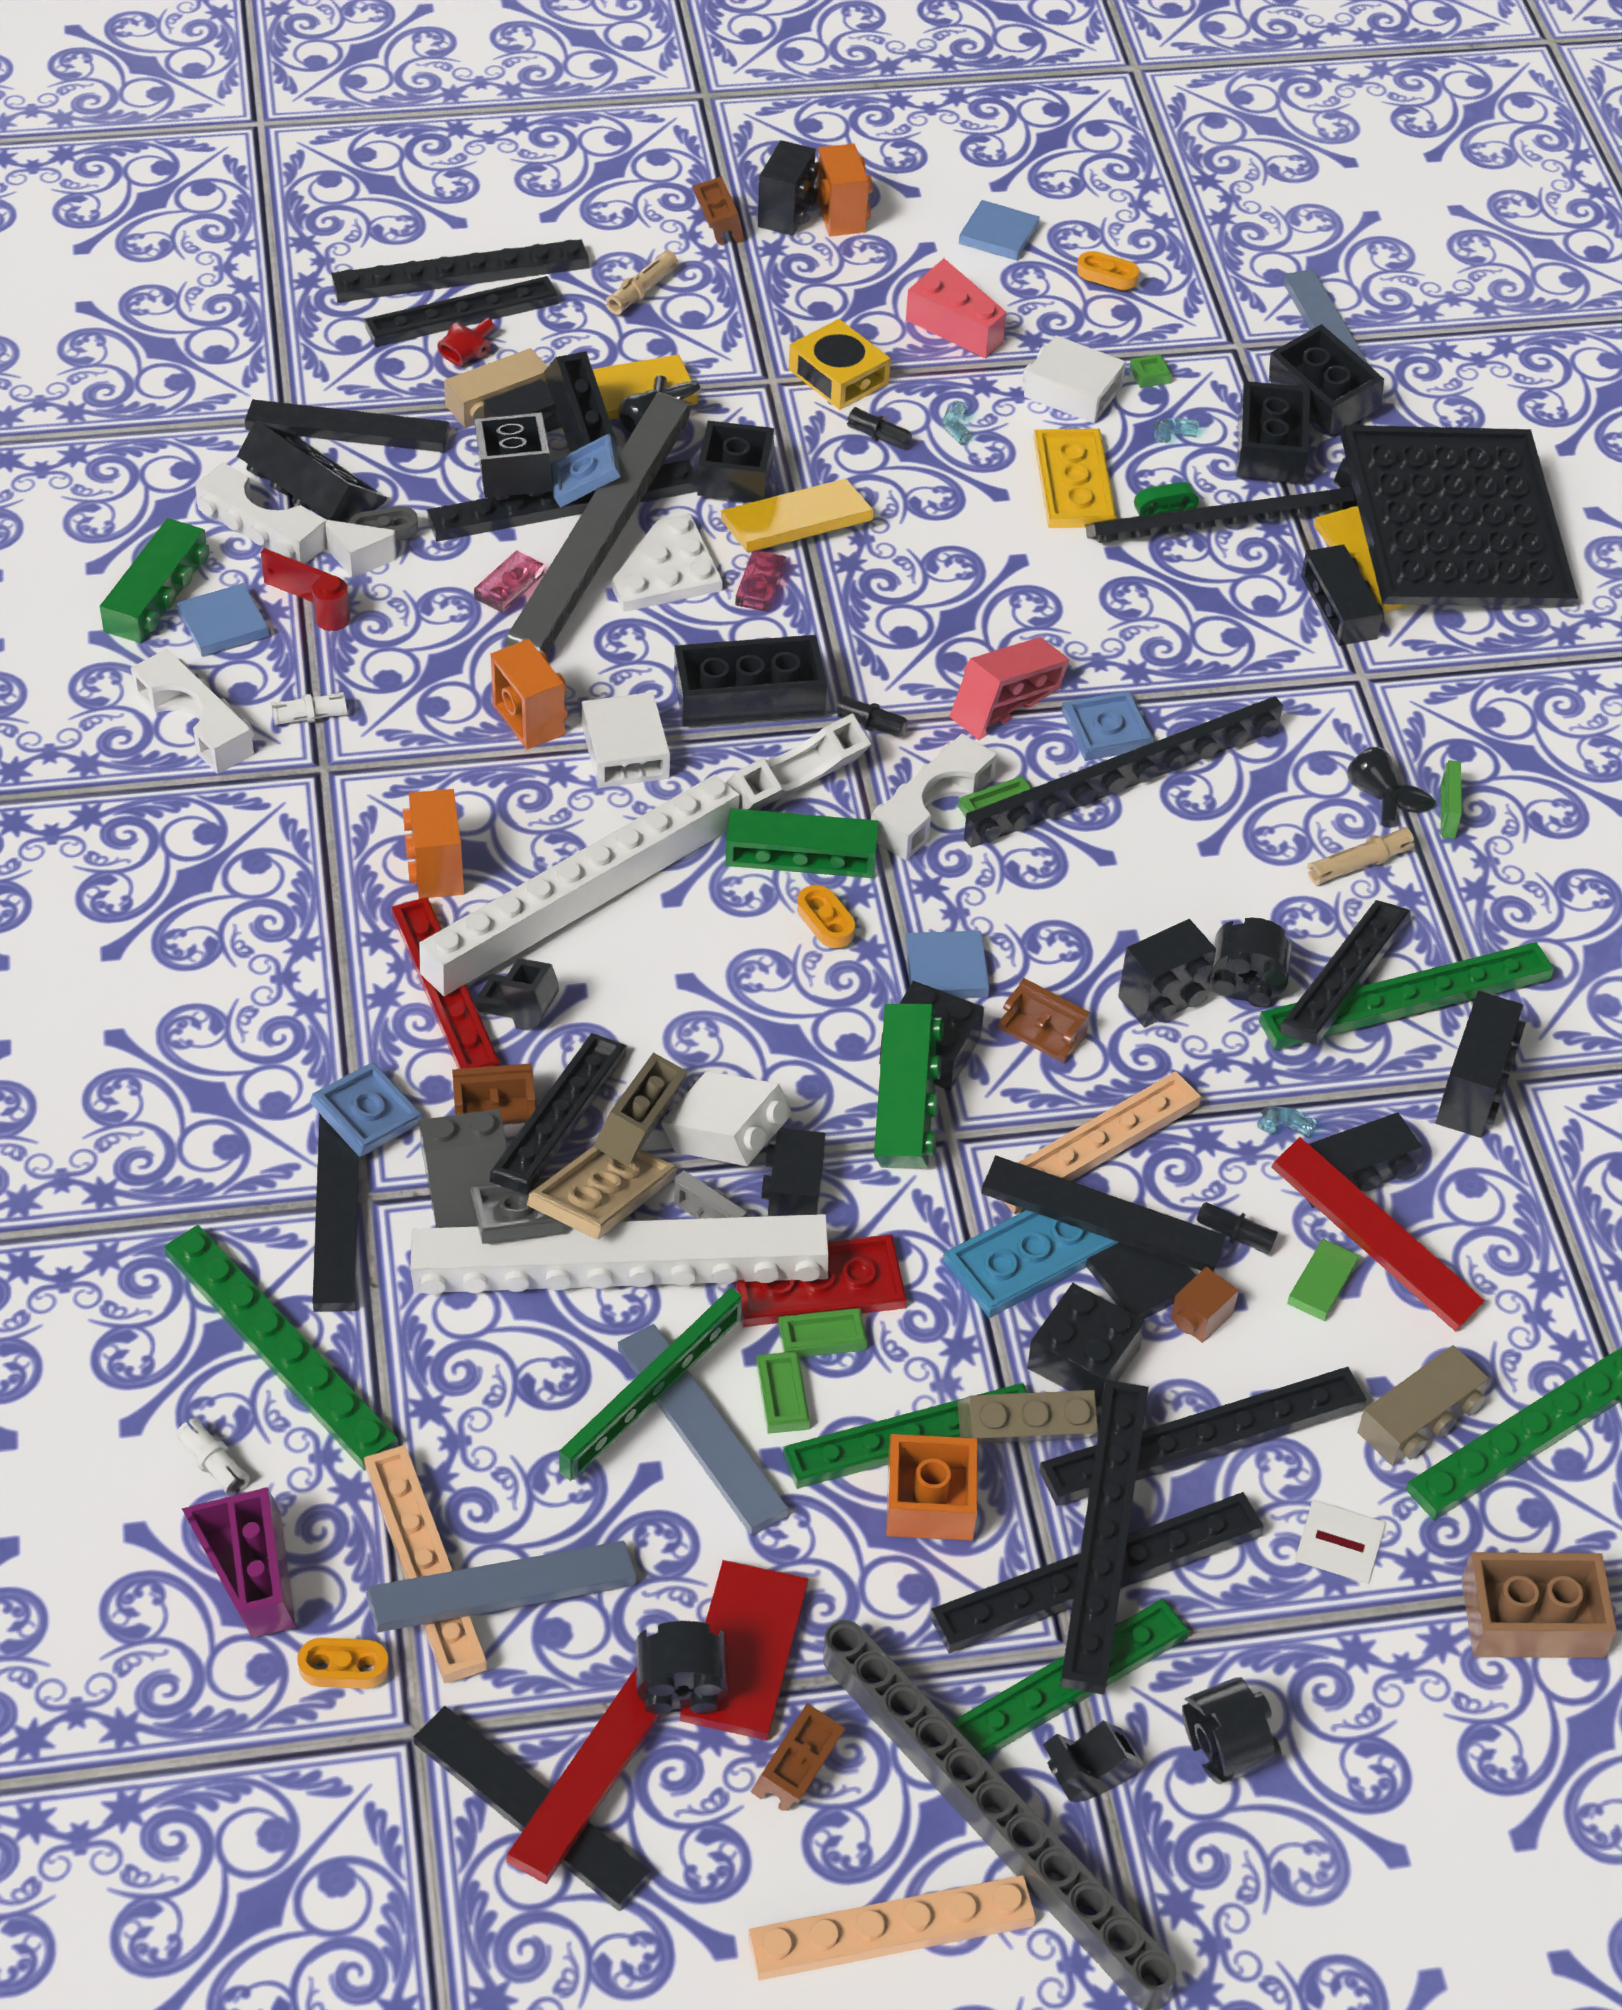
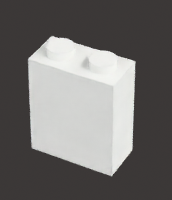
M1055 335L1047 346H1042L1034 363H1029L1026 366L1022 381L1025 382L1024 397L1095 423L1123 387L1126 361Z
M653 692L582 701V728L597 788L670 779V752Z
M706 1071L661 1123L674 1151L677 1153L748 1166L789 1119L792 1112L778 1083Z

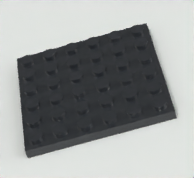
M1344 425L1340 436L1382 604L1574 605L1578 596L1531 429Z

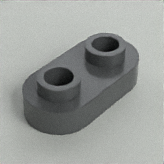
M405 506L361 512L354 515L349 521L352 524L395 530V541L411 538L418 531L417 513Z

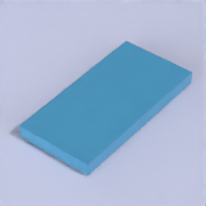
M1025 1210L947 1250L943 1254V1262L985 1314L991 1318L1086 1268L1087 1258L1118 1242Z

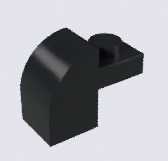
M518 958L507 976L492 974L475 999L478 1012L510 1017L513 1019L516 1029H531L537 1026L559 991V984L553 965Z
M1105 1720L1076 1742L1056 1734L1042 1744L1051 1758L1047 1762L1048 1767L1071 1802L1087 1801L1117 1787L1145 1766L1122 1728Z

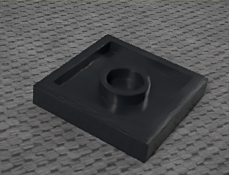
M1120 1242L1087 1258L1086 1263L1087 1269L1119 1307L1142 1319L1174 1304L1175 1295L1196 1277L1189 1266Z

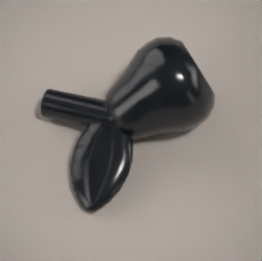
M658 375L654 379L653 390L631 394L620 403L618 408L620 421L630 433H633L658 392L682 400L697 392L701 387L696 382H682L667 388V378L663 375Z
M1378 746L1369 747L1355 757L1348 766L1347 775L1351 784L1382 800L1381 825L1383 827L1391 828L1396 825V806L1408 812L1418 813L1425 812L1435 805V800L1424 790L1415 786L1399 785L1392 759L1384 748Z

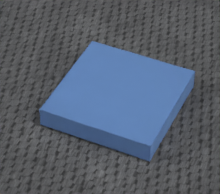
M981 200L960 232L959 244L1017 260L1039 226L1040 216Z
M607 434L551 463L554 499L560 508L621 477L616 442L611 434Z
M244 583L177 602L178 613L201 656L269 637L268 626Z
M1130 690L1063 702L1062 704L1063 716L1084 761L1121 755L1154 742Z
M981 931L906 933L905 946L910 985L912 981H916L959 998L988 997L989 983Z
M374 1062L312 1093L310 1099L312 1106L359 1157L419 1125V1120L423 1119L421 1112Z

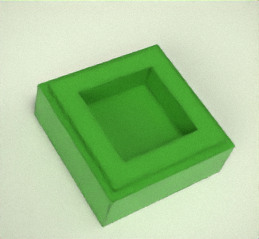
M1161 354L1130 359L1129 368L1140 388L1171 384L1172 374Z

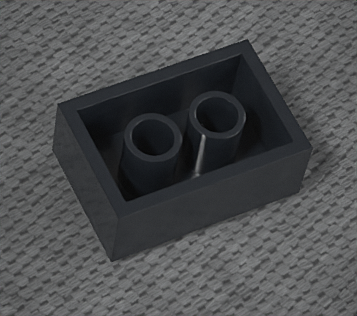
M1322 324L1270 352L1269 382L1272 384L1310 387L1309 418L1329 436L1341 431L1344 425H1351L1382 407L1384 378Z
M1251 381L1243 382L1238 411L1236 477L1303 483L1309 454L1310 387Z
M542 413L474 419L478 459L485 498L492 497L496 500H504L511 497V495L526 494L528 496H540L545 492L553 491L550 452Z
M1478 990L1448 1077L1435 1124L1479 1138L1482 1136L1486 1123L1494 1125L1500 1103L1493 1101V1099L1501 1101L1510 1074L1503 1073V1070L1511 1072L1519 1046L1512 1045V1042L1520 1044L1526 1021L1519 1020L1524 1004Z

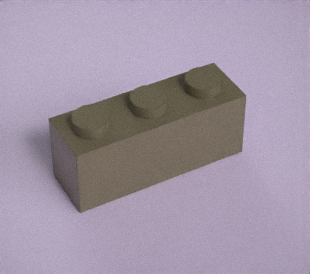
M653 1052L610 1111L593 1147L629 1167L672 1105L688 1071Z
M1452 1345L1363 1410L1357 1433L1392 1466H1395L1405 1457L1413 1459L1424 1449L1428 1440L1435 1435L1438 1437L1446 1435L1453 1428L1458 1418L1465 1413L1470 1416L1481 1408L1486 1400L1484 1392L1489 1377Z
M1094 1390L970 1395L958 1401L960 1438H976L977 1444L1085 1439L1098 1433Z

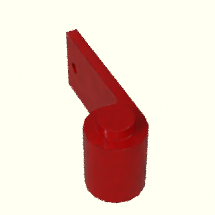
M266 548L260 552L264 583L313 602L315 622L318 627L327 631H338L349 624L348 588L343 579Z

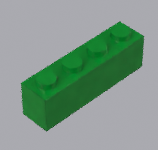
M170 518L164 521L100 604L103 632L142 644L148 634L157 628L159 620L166 610L173 607L176 597L181 590L190 584L192 576L199 566L206 563L209 556V546L206 543L205 529Z
M730 808L725 866L874 879L879 821Z
M885 1004L874 1157L881 1168H928L929 1155L934 1156L936 1152L935 1131H931V1118L938 1116L939 1109L938 1094L933 1093L934 1079H940L941 1058L940 1055H936V1043L943 1040L944 1024L943 1018L937 1016L932 1004Z

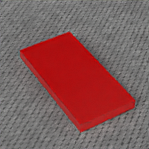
M892 1234L827 1241L828 1279H816L813 1281L779 1280L770 1283L758 1281L745 1282V1280L736 1281V1291L742 1295L741 1320L743 1327L778 1323V1317L854 1308H860L861 1314L906 1309L907 1299Z
M722 1560L705 1623L710 1624V1633L719 1635L720 1629L727 1636L728 1693L723 1699L718 1701V1709L709 1714H697L691 1711V1707H682L680 1711L681 1722L768 1741L808 1587V1578Z

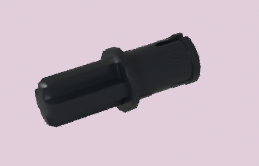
M854 407L847 420H850L847 422L848 427L870 435L871 439L876 442L880 439L905 449L912 439V434L909 430L888 422L887 417L883 415L877 417Z
M846 695L840 699L836 710L837 717L844 718L853 713L858 723L863 725L865 730L871 731L876 729L896 737L904 735L908 720L905 717L880 709L877 703L870 705Z
M1208 1202L1202 1204L1197 1215L1198 1223L1231 1237L1230 1243L1237 1241L1267 1256L1278 1235V1231L1245 1218L1246 1214L1243 1212L1239 1217Z

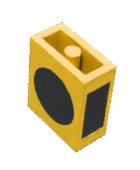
M840 319L790 344L789 371L839 410L889 384L891 358Z

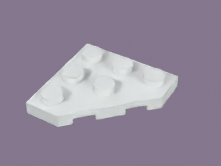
M685 514L656 521L612 579V589L622 612L720 592L722 591V579L691 515Z

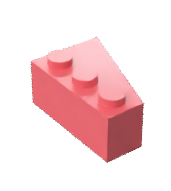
M945 258L908 289L906 321L985 359L1003 343L1006 311Z
M1041 637L972 657L965 666V674L949 717L976 739L980 740L987 736L986 728L997 721L1003 725L1010 721L1012 718L1010 713L1023 705L1028 709L1058 690L1070 659Z

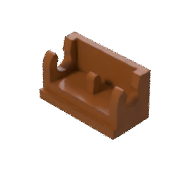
M722 176L692 186L708 226L713 230L716 242L719 245H723L722 234L725 231H732L731 234L736 243L745 241L739 214Z
M1026 978L1020 981L1019 986L1009 996L1003 1006L1007 1013L999 1021L998 1029L1062 1063L1068 1060L1086 1038L1090 1012Z
M532 1063L452 1069L455 1115L500 1109L502 1124L506 1125L526 1123L535 1111Z
M807 1703L750 1793L759 1799H763L768 1793H772L781 1800L778 1809L781 1811L789 1810L794 1801L799 1803L846 1728Z

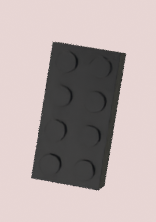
M816 634L674 645V680L683 727L825 715L827 682Z

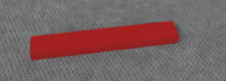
M425 897L391 906L394 921L457 1069L500 1066V1061L466 984L443 996L420 974L419 942L442 930L429 898Z
M1301 1137L1290 1145L1272 1164L1271 1168L1455 1332L1485 1301Z
M636 1668L507 1853L506 1863L546 1885L662 1715L648 1713L645 1710V1702L637 1695Z

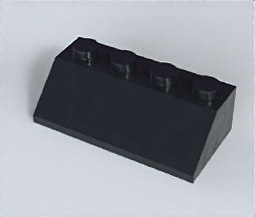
M256 420L237 454L238 458L248 464L246 467L247 471L263 479L266 476L271 480L269 486L286 495L289 492L294 496L292 501L295 504L301 505L308 510L314 509L317 511V515L326 520L349 523L354 515L376 510L385 504L388 498L295 434Z

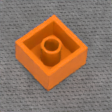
M855 143L818 147L817 162L819 163V171L816 179V188L818 189L816 201L829 237L866 233V220L871 219L868 194H872L873 184L871 175H866L864 156H859Z
M530 639L490 653L493 706L526 750L565 735V719L568 717V713L564 704V693L567 692V685L563 676L559 672L555 673L551 668L546 654L542 650L538 651Z
M454 789L408 793L410 808H404L402 812L404 831H411V834H404L406 857L414 859V861L408 862L409 883L417 884L419 899L464 895L461 840Z
M891 1434L887 1476L886 1536L973 1541L977 1516V1439Z

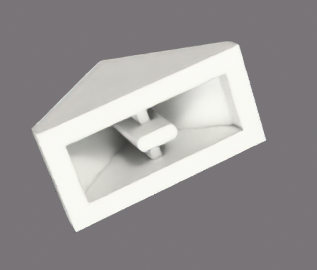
M332 520L326 521L328 551L351 578L395 561L397 556L395 530Z

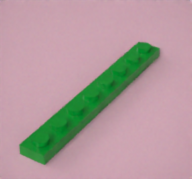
M1534 942L1360 986L1323 1037L1475 999L1478 990L1494 994L1549 980L1552 977L1554 968L1538 943ZM1296 1003L1261 1011L1259 1023L1274 1050L1305 1042L1281 1034V1023Z
M199 1225L164 1245L166 1257L363 1471L366 1470L364 1457L399 1447L398 1438Z
M1622 1347L1408 1481L1406 1491L1435 1521L1622 1401Z

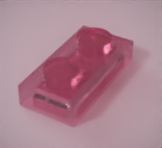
M516 550L474 588V599L503 613L545 574L544 564Z
M758 550L753 551L735 595V606L769 612L786 567V556Z

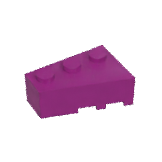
M265 1487L181 1508L251 1637L255 1638L295 1628L296 1623L281 1512L269 1488Z

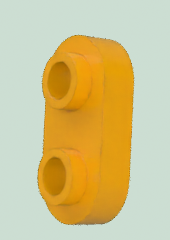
M1087 251L1078 258L1077 273L1086 281L1106 285L1119 291H1126L1137 285L1139 268L1135 263L1098 251Z
M810 885L799 892L797 912L823 945L830 948H842L853 941L855 921L830 889L821 885Z
M314 1638L301 1647L297 1656L300 1676L306 1683L317 1687L369 1689L381 1684L389 1672L387 1651L380 1643L373 1640ZM319 1663H326L329 1665L326 1669L317 1670L314 1668ZM364 1665H371L374 1667L371 1671L362 1672L359 1670Z

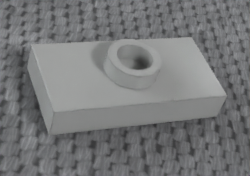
M685 1170L675 1178V1205L696 1219L747 1217V1211L728 1200L723 1192L710 1188Z

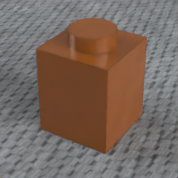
M1205 1267L1175 1295L1170 1319L1175 1322L1182 1332L1191 1334L1203 1343L1234 1313L1239 1290L1211 1269Z

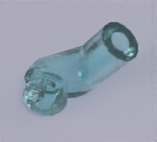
M956 400L952 402L950 408L946 409L942 426L957 443L964 446L972 438V433L963 425L966 419L965 415L968 412V406Z
M1183 418L1159 420L1153 427L1155 430L1153 437L1155 441L1160 443H1168L1171 440V434L1197 438L1199 421Z
M1266 1107L1260 1112L1262 1116L1257 1122L1259 1129L1271 1135L1277 1132L1278 1126L1281 1124L1308 1139L1311 1138L1318 1125L1317 1120L1288 1107Z

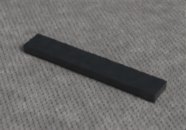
M548 276L369 317L364 319L365 329L374 346L379 347L447 331L456 322L468 326L481 323L487 318L493 320L559 304V295Z
M252 399L245 418V430H250L256 420L296 436L444 452L450 431L449 421Z
M1375 900L1282 1021L1281 1034L1317 1045L1408 924L1411 910Z
M593 1033L589 1035L490 1171L491 1183L525 1195L530 1192L626 1056L627 1045Z
M320 1113L313 1312L355 1311L360 1157Z
M997 1155L993 1159L981 1190V1194L1200 1271L1208 1267L1214 1272L1227 1236Z
M446 1706L413 1736L414 1745L521 1832L550 1792L541 1782ZM590 1822L561 1863L562 1866L617 1911H620L650 1879V1871Z

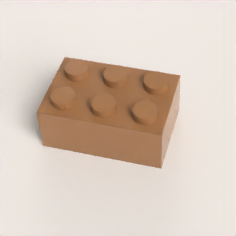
M1470 1553L1461 1582L1473 1657H1606L1617 1630L1602 1553Z

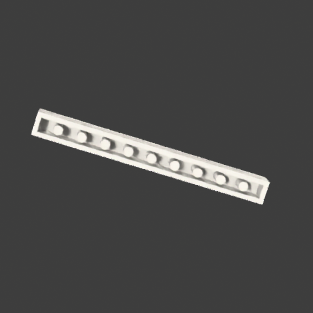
M716 774L712 775L419 942L420 974L443 996H446L726 833L728 830L730 808H739V794Z
M826 1214L621 1221L598 1240L564 1224L565 1233L486 1244L481 1242L478 1227L412 1229L410 1270L414 1293L437 1295L442 1292L481 1293L483 1291L498 1290L520 1292L526 1289L564 1290L566 1288L582 1287L604 1289L610 1286L647 1287L650 1285L666 1284L687 1286L694 1283L730 1284L738 1280L770 1283L779 1280L813 1281L816 1279H828Z

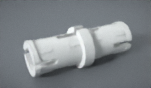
M344 692L311 697V694H306L301 699L271 702L275 726L297 721L315 723V719L347 715Z
M197 1418L189 1419V1423L194 1427L193 1430L186 1422L183 1423L177 1431V1439L197 1458L196 1462L199 1469L204 1473L209 1472L228 1496L236 1495V1490L232 1487L233 1484L241 1492L247 1486L250 1478L229 1456V1448L225 1443L216 1441Z

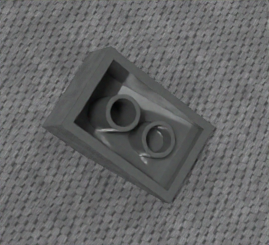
M500 1109L419 1120L421 1150L435 1228L478 1227L471 1203L470 1188L494 1185V1183L490 1182V1171L507 1149Z

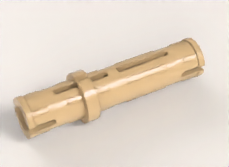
M666 250L637 275L625 279L621 287L606 298V302H609L606 304L608 310L615 315H619L631 304L640 302L650 288L654 287L666 275L678 267L676 255Z
M1406 827L1385 836H1371L1367 838L1365 843L1308 863L1307 868L1310 870L1308 875L1315 885H1319L1373 863H1376V865L1387 862L1389 857L1414 849V843L1407 844L1414 841V837Z

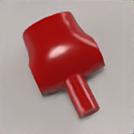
M489 318L485 319L474 329L456 322L449 328L446 336L438 342V351L446 360L456 366H462L473 358H483L487 355L491 346L490 342L484 337L495 329V325Z

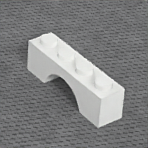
M224 462L195 483L198 510L206 516H211L227 525L231 530L250 538L258 545H262L271 551L307 564L327 548L325 527L327 520L301 505L286 510H268L256 506L251 502L249 476Z
M165 649L131 667L135 694L155 713L181 711L199 719V722L193 728L196 752L217 774L254 755L252 742L254 731L250 723L244 718L240 719L232 711L229 703L224 698L219 699L211 691L210 686L203 678H197L182 658L178 659L168 649Z
M852 713L824 727L814 736L790 751L769 760L762 758L734 772L726 781V784L739 794L738 809L759 810L857 760L871 743Z
M964 734L958 736L951 744H945L937 757L929 764H923L914 778L907 784H901L892 798L885 804H880L872 813L871 820L879 821L877 844L907 861L929 840L931 814L926 809V806L940 798L950 796L963 797L983 790L994 780L997 753Z

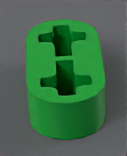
M1178 482L1146 488L1135 496L1133 503L1138 515L1144 516L1195 509L1198 507L1199 497L1190 483Z

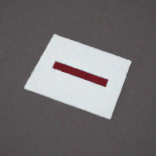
M1313 1499L1294 1561L1369 1584L1386 1522Z

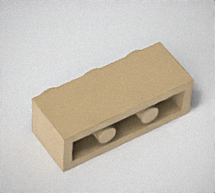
M532 348L445 379V406L464 428L475 425L474 419L484 418L483 400L542 379L547 384L544 371L548 366Z

